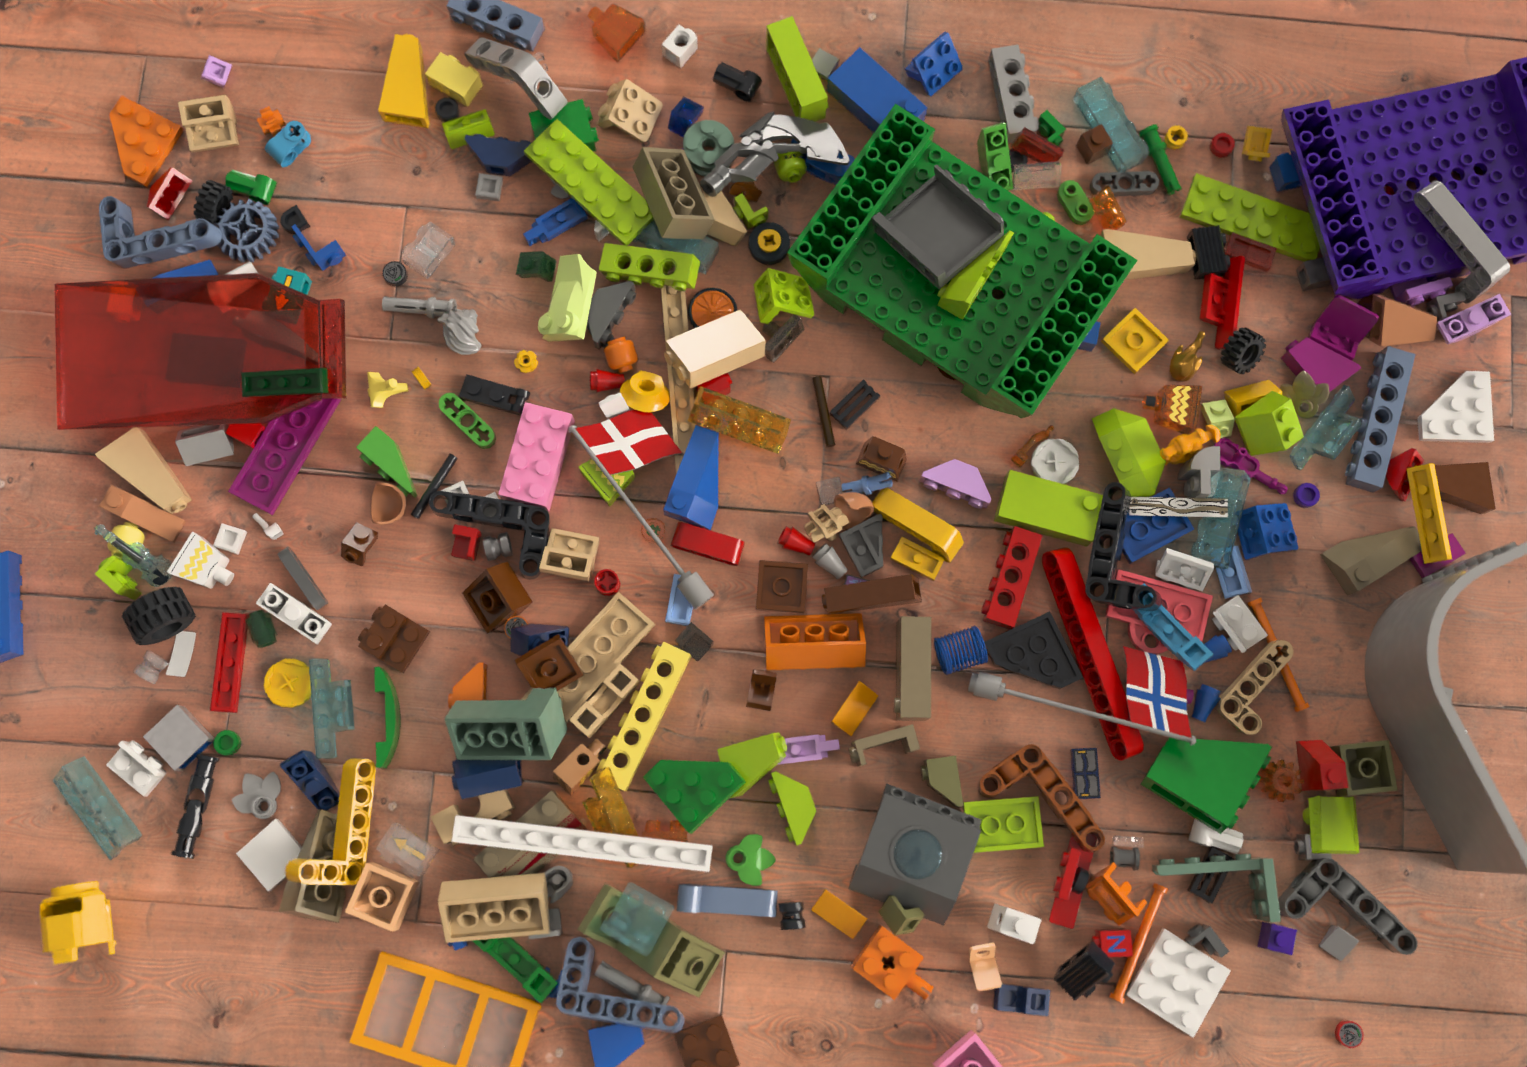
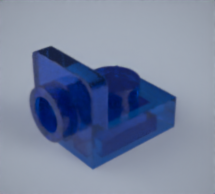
M683 97L671 111L668 129L684 137L687 130L703 114L704 107Z

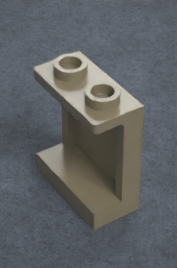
M913 724L853 741L851 743L852 747L848 749L852 763H857L858 767L864 766L866 761L863 750L898 740L902 741L905 754L919 750L920 746Z

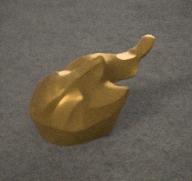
M1199 331L1195 341L1184 351L1183 345H1180L1174 352L1170 361L1169 372L1175 380L1180 382L1189 381L1199 369L1203 357L1197 358L1196 354L1202 348V341L1205 336L1203 331Z

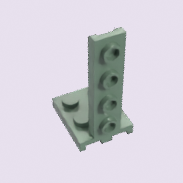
M1236 854L1234 860H1226L1225 855L1210 856V861L1200 862V857L1184 858L1185 863H1175L1174 859L1159 860V865H1152L1153 873L1161 876L1251 870L1252 874H1249V885L1251 889H1254L1255 900H1252L1253 914L1257 915L1258 920L1270 923L1281 922L1273 858H1251V854Z

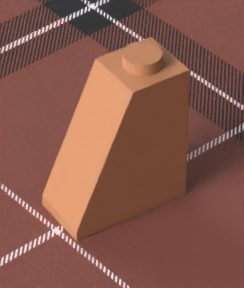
M1373 294L1372 312L1376 313L1379 318L1370 330V341L1382 347L1435 340V334L1438 329L1436 316L1388 297Z

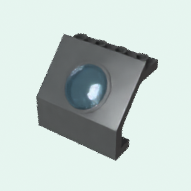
M886 784L876 818L861 859L853 870L848 889L884 903L889 896L894 895L904 910L919 907L925 915L923 918L944 926L957 901L979 839L981 819Z

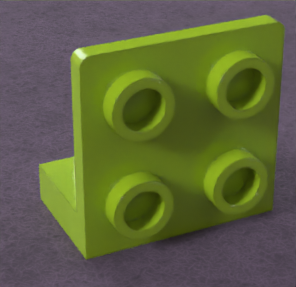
M767 268L753 284L759 321L761 323L769 324L780 311L807 318L814 316L810 288L803 277Z

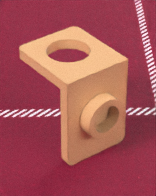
M995 943L970 947L969 962L977 991L1000 988L1002 982L995 960ZM983 950H988V951L985 952V953L976 954L977 952H980V951H983Z

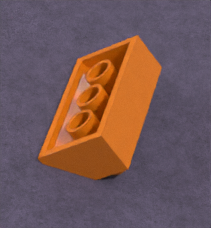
M862 613L764 616L766 670L865 667L866 640Z

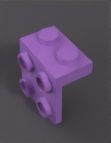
M1425 277L1393 284L1389 288L1394 300L1406 305L1415 306L1426 299H1434L1437 296L1446 295L1445 291L1451 288L1453 283L1450 277L1432 282H1427Z

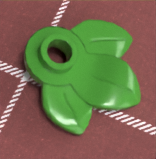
M750 834L744 837L739 845L731 847L726 853L728 867L738 872L741 881L753 886L762 884L760 871L769 868L776 861V858L770 851L761 848V835ZM736 853L742 854V862H734L733 856Z

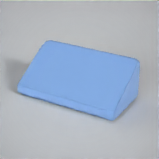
M1234 545L1211 552L1224 598L1227 599L1251 593L1252 589L1239 547Z

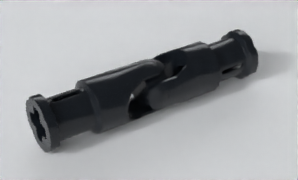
M201 754L196 755L198 759L195 773L191 775L184 802V811L186 813L179 821L175 850L171 851V855L194 859L195 857L193 850L196 838L200 837L202 829L201 813L204 814L207 809L214 783L212 776L215 764L220 759ZM195 789H200L204 792V802L201 800H189L190 795Z

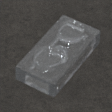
M1060 161L1013 165V189L1025 190L1060 187L1062 164Z

